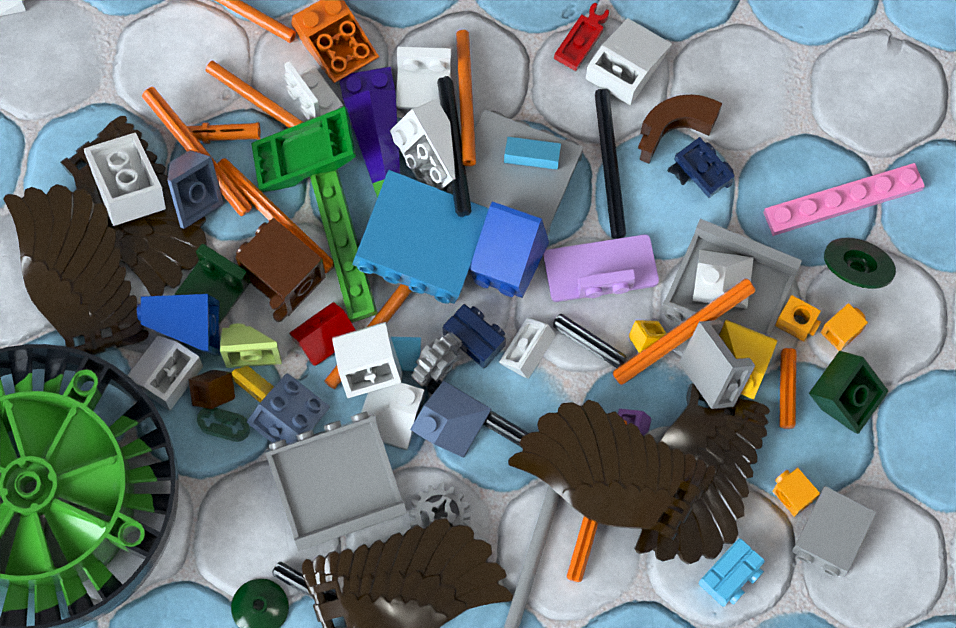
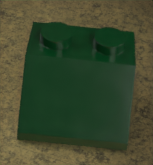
M839 351L809 394L822 411L854 433L859 434L889 391L864 357Z

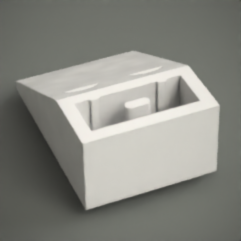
M627 18L603 43L590 61L586 79L602 89H608L610 94L631 105L671 48L672 43Z
M437 99L411 109L390 130L393 141L401 150L406 159L407 166L413 171L419 182L443 190L455 179L450 121Z

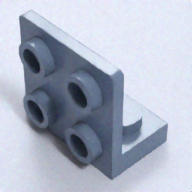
M286 373L259 403L247 423L272 443L285 439L286 443L298 440L297 434L312 430L329 410L330 406L290 374Z

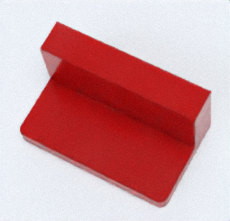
M332 302L289 334L293 341L302 348L310 363L316 366L335 353L333 337L356 330L345 311Z

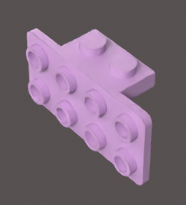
M648 235L548 249L543 255L550 295L554 302L580 298H597L612 293L623 294L631 290L655 287L659 282L651 240Z

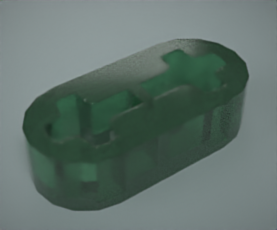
M203 408L197 415L198 426L206 434L240 442L246 439L250 433L248 420L241 414L219 408ZM214 415L215 420L221 422V425L211 423L210 427H207L203 419ZM237 422H241V426L244 429L243 431L238 430L237 434H233L232 428L226 426V424L235 426Z

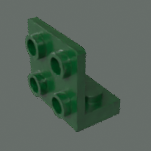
M202 243L196 250L199 262L176 291L175 295L208 294L219 301V324H221L251 282L246 270Z

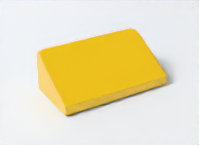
M249 366L240 367L231 372L234 382L258 402H261L274 388L273 385Z

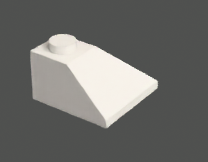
M699 250L692 301L710 304L742 280L747 278L751 282L754 257ZM749 296L734 307L747 309Z
M399 383L368 392L361 413L367 411L368 416L375 415L383 443L408 450L414 433L410 429L418 417L425 400L424 389Z

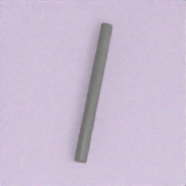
M548 486L504 628H519L560 498V495L550 486Z

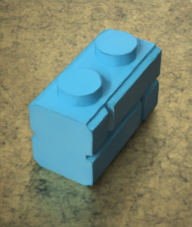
M739 538L701 578L698 584L721 606L724 607L729 601L734 605L745 593L741 588L748 581L753 584L763 574L764 571L761 569V566L765 561Z

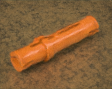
M207 122L199 126H187L198 141H203L204 144H210V141L260 140L261 137L259 122L210 125Z

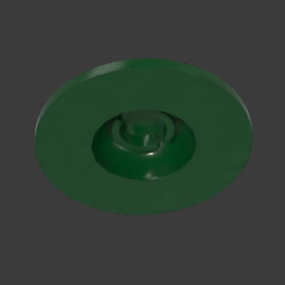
M839 238L831 241L824 251V261L831 272L854 286L867 289L882 288L889 285L895 277L896 267L889 255L867 241L855 238Z

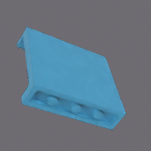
M388 170L352 265L357 266V269L363 273H375L383 276V279L389 283H401L409 286V289L415 293H427L435 296L434 298L441 303L455 304L462 290L489 209L470 202L471 214L459 217L455 212L452 194Z

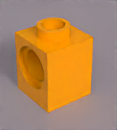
M791 295L775 326L804 342L808 334L814 336L821 323V321L817 320V317L821 310ZM794 316L804 317L806 324L797 323Z
M848 303L824 325L820 333L838 351H842L864 330L868 322L865 320L866 317L860 309L853 308Z
M796 468L791 473L789 470H786L775 479L777 484L772 491L794 517L813 503L820 495V492L799 468Z

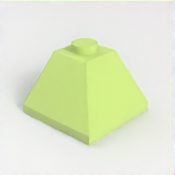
M231 324L229 328H222L220 352L226 368L282 364L278 344L273 339L244 324Z

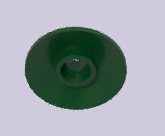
M253 579L244 583L234 594L231 603L232 617L239 628H280L284 624L289 612V602L285 591L277 583L268 579ZM256 601H263V609H254Z

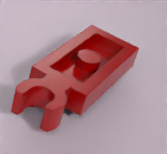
M593 3L590 6L589 17L581 14L554 54L555 60L574 71L578 70L603 33L604 27L600 24L608 20L609 10L606 9L602 15L595 13L597 3Z

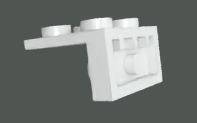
M398 47L396 108L413 109L435 99L440 103L437 81L445 76L450 77L451 49Z
M289 61L284 64L286 71L284 78L288 84L286 89L293 100L298 99L302 104L300 108L308 120L344 107L315 66L298 74Z

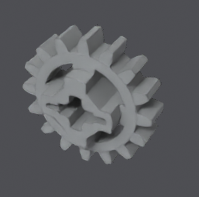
M448 333L445 337L442 336L441 339L436 338L421 351V355L416 361L417 366L411 375L412 378L422 387L427 386L432 379L438 381L453 368L454 362L458 359L457 353L462 346V341L453 333Z
M440 483L438 490H434L432 485H428L427 494L420 490L418 492L420 500L412 499L411 505L416 508V510H409V516L416 518L410 522L411 528L415 525H419L423 529L426 528L421 521L420 514L422 513L423 516L427 517L430 524L435 520V513H439L444 505V516L448 519L450 526L459 524L468 526L463 521L470 520L471 518L470 513L464 512L469 508V502L461 503L464 494L461 492L454 495V486H451L446 491L444 490L443 483ZM441 497L439 501L429 502L433 498ZM452 502L458 509L459 517L451 511Z

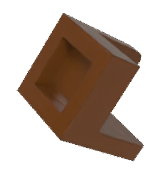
M209 370L188 379L192 406L213 409L235 399L231 372Z

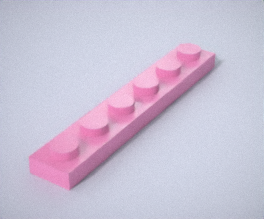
M913 163L767 207L763 213L772 236L923 191L925 185L916 164Z

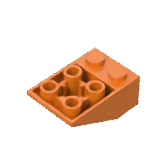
M319 0L292 16V27L306 49L334 84L379 58V55L344 0Z

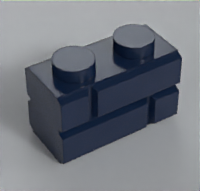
M463 304L443 325V335L446 336L448 333H453L462 341L460 349L484 369L506 346L505 332L494 323L492 325L488 324L484 320V314L475 306L469 308L466 304Z

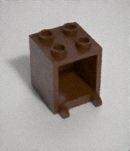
M272 218L268 223L264 222L259 226L255 233L256 236L249 243L244 242L238 248L235 258L238 266L248 272L250 284L270 300V307L275 310L273 313L274 320L281 322L292 314L326 278L323 259L275 218Z

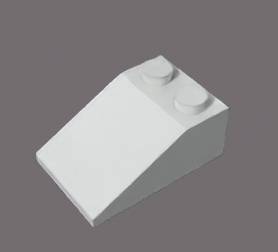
M136 132L84 148L87 161L113 226L166 209L161 184Z

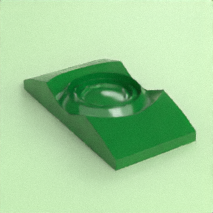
M345 106L251 143L258 189L261 192L296 186L309 176L335 171L356 157L348 109Z

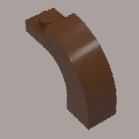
M693 94L671 97L659 103L648 113L642 123L640 134H643V137L638 146V149L642 150L640 160L650 164L660 140L673 129L690 128L709 136L719 116L722 103L705 96Z

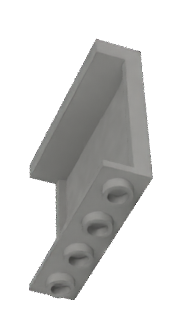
M483 109L474 129L476 164L474 166H465L470 202L488 209L491 203L495 202L541 218L548 236L552 221L577 163L581 161L583 147L579 146L574 140H563L555 137L548 130H537L530 127L524 121H514L506 118L498 111L493 110L490 112ZM507 137L561 143L558 170L504 163ZM450 183L446 192L453 195L452 184Z
M700 219L669 293L663 302L661 313H664L672 321L680 322L681 320L684 322L709 304L692 301L699 250L754 257L751 283L755 287V292L749 296L747 309L733 307L716 320H721L724 325L727 319L770 337L802 260Z
M367 411L351 416L352 422L341 425L340 421H335L324 425L325 431L314 434L313 430L297 434L298 440L286 443L285 439L269 444L270 449L265 451L298 551L408 514L402 501L375 415L368 416Z

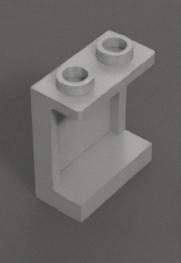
M721 320L700 321L679 362L711 409L734 407L755 367L750 358L736 359L720 338L719 333L723 327Z
M824 486L815 501L816 503L792 552L796 553V557L804 563H815L823 567V572L832 577H844L856 557L876 511Z

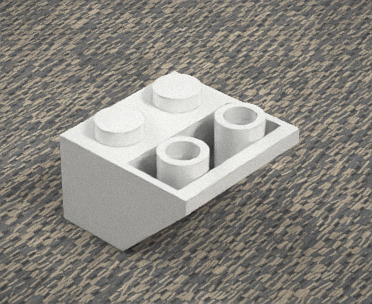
M386 322L332 338L338 371L347 399L402 382L403 372Z
M157 336L128 376L147 396L171 411L188 388V379L197 376L203 368V364L198 355L180 343Z

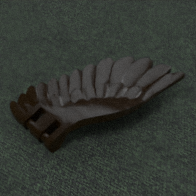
M119 116L99 132L95 140L91 143L87 141L75 150L76 154L69 159L66 157L60 163L68 174L74 178L76 189H84L91 195L94 204L103 203L84 148L136 132L161 184L166 209L113 226L109 217L108 227L116 230L114 247L120 248V260L139 277L150 296H163L166 286L174 289L180 285L183 276L182 270H191L198 263L199 259L196 250L202 243L207 245L206 235L201 229V226L206 222L205 216L185 229L180 227L167 181L168 176L164 175L166 167L163 164L155 163L157 155L147 151L149 145L145 140L141 139L142 133L139 130H134L133 124L126 123V116ZM82 162L87 164L80 170L77 168Z
M58 184L52 186L47 194L41 189L29 187L25 189L24 197L22 198L14 194L5 195L3 200L13 218L18 236L25 288L37 309L63 337L66 347L97 355L106 352L107 348L114 346L120 348L146 340L149 332L143 330L145 326L141 325V321L137 318V297L130 295L132 289L131 282L124 280L127 273L126 268L119 266L121 251L120 248L114 247L116 230L108 227L109 214L104 203L94 204L91 195L84 189H77L71 192L66 186ZM111 328L112 336L102 338L101 330ZM84 336L85 344L76 346L74 338Z
M691 383L686 395L687 406L664 433L659 442L664 441L668 444L671 452L678 448L684 455L688 453L694 455L696 461L703 460L706 467L714 466L716 474L700 499L696 498L692 504V512L685 523L679 525L676 530L678 534L673 541L654 530H641L634 548L638 554H644L653 550L655 551L656 559L662 562L674 559L676 554L686 564L699 561L701 556L713 560L722 551L723 544L735 543L739 534L736 520L744 516V504L741 499L747 498L749 494L746 479L752 478L754 473L750 464L757 463L755 449L762 448L763 441L761 438L767 436V430L764 427L769 423L765 417L770 412L767 406L756 401L738 398L734 407H725L731 410V415L724 413L725 408L711 409L696 386ZM698 400L705 402V407L699 406ZM680 489L675 498L682 500L686 492ZM664 514L660 523L666 525L671 516Z
M587 400L582 406L574 402L562 403L558 408V412L547 413L541 416L537 424L539 432H531L523 436L519 442L523 451L515 453L508 460L509 466L540 478L554 489L570 506L594 522L618 528L654 530L672 541L678 534L676 530L681 523L684 524L692 512V504L696 498L700 499L716 474L714 466L706 467L703 460L696 461L694 455L690 453L684 455L678 448L671 452L668 444L664 441L657 444L651 434L643 436L636 425L633 423L626 425L622 417L615 411L607 414L598 402ZM680 489L686 492L682 500L675 498ZM664 514L671 516L666 525L660 523Z
M447 518L435 519L424 529L419 525H415L403 536L398 532L393 534L385 543L379 539L369 548L366 544H363L354 553L351 549L347 548L341 551V553L336 551L329 552L325 557L318 555L312 562L310 559H305L301 567L309 595H313L315 602L313 608L317 621L321 622L323 628H440L446 622H449L468 609L493 603L508 602L513 599V594L506 587L499 584V581L507 576L505 570L499 564L487 561L492 555L491 545L484 540L474 539V532L469 526L461 524L450 526ZM335 589L337 598L326 600L324 591ZM343 616L346 626L334 627L332 619Z

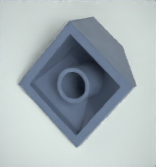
M190 150L170 162L167 181L180 227L185 229L224 203L211 156Z
M443 381L425 403L410 430L434 445L464 458L492 409L448 382Z

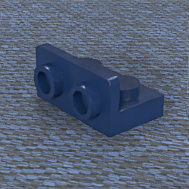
M701 137L675 155L674 160L708 198L712 197L722 188H729L732 185L735 177L733 169L727 162H722L716 155L714 147L708 142L705 143Z

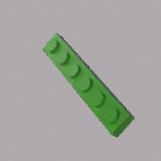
M338 169L332 172L312 175L310 179L349 320L354 323L377 315L378 312L367 273L361 272L357 269V266L352 265L359 244Z

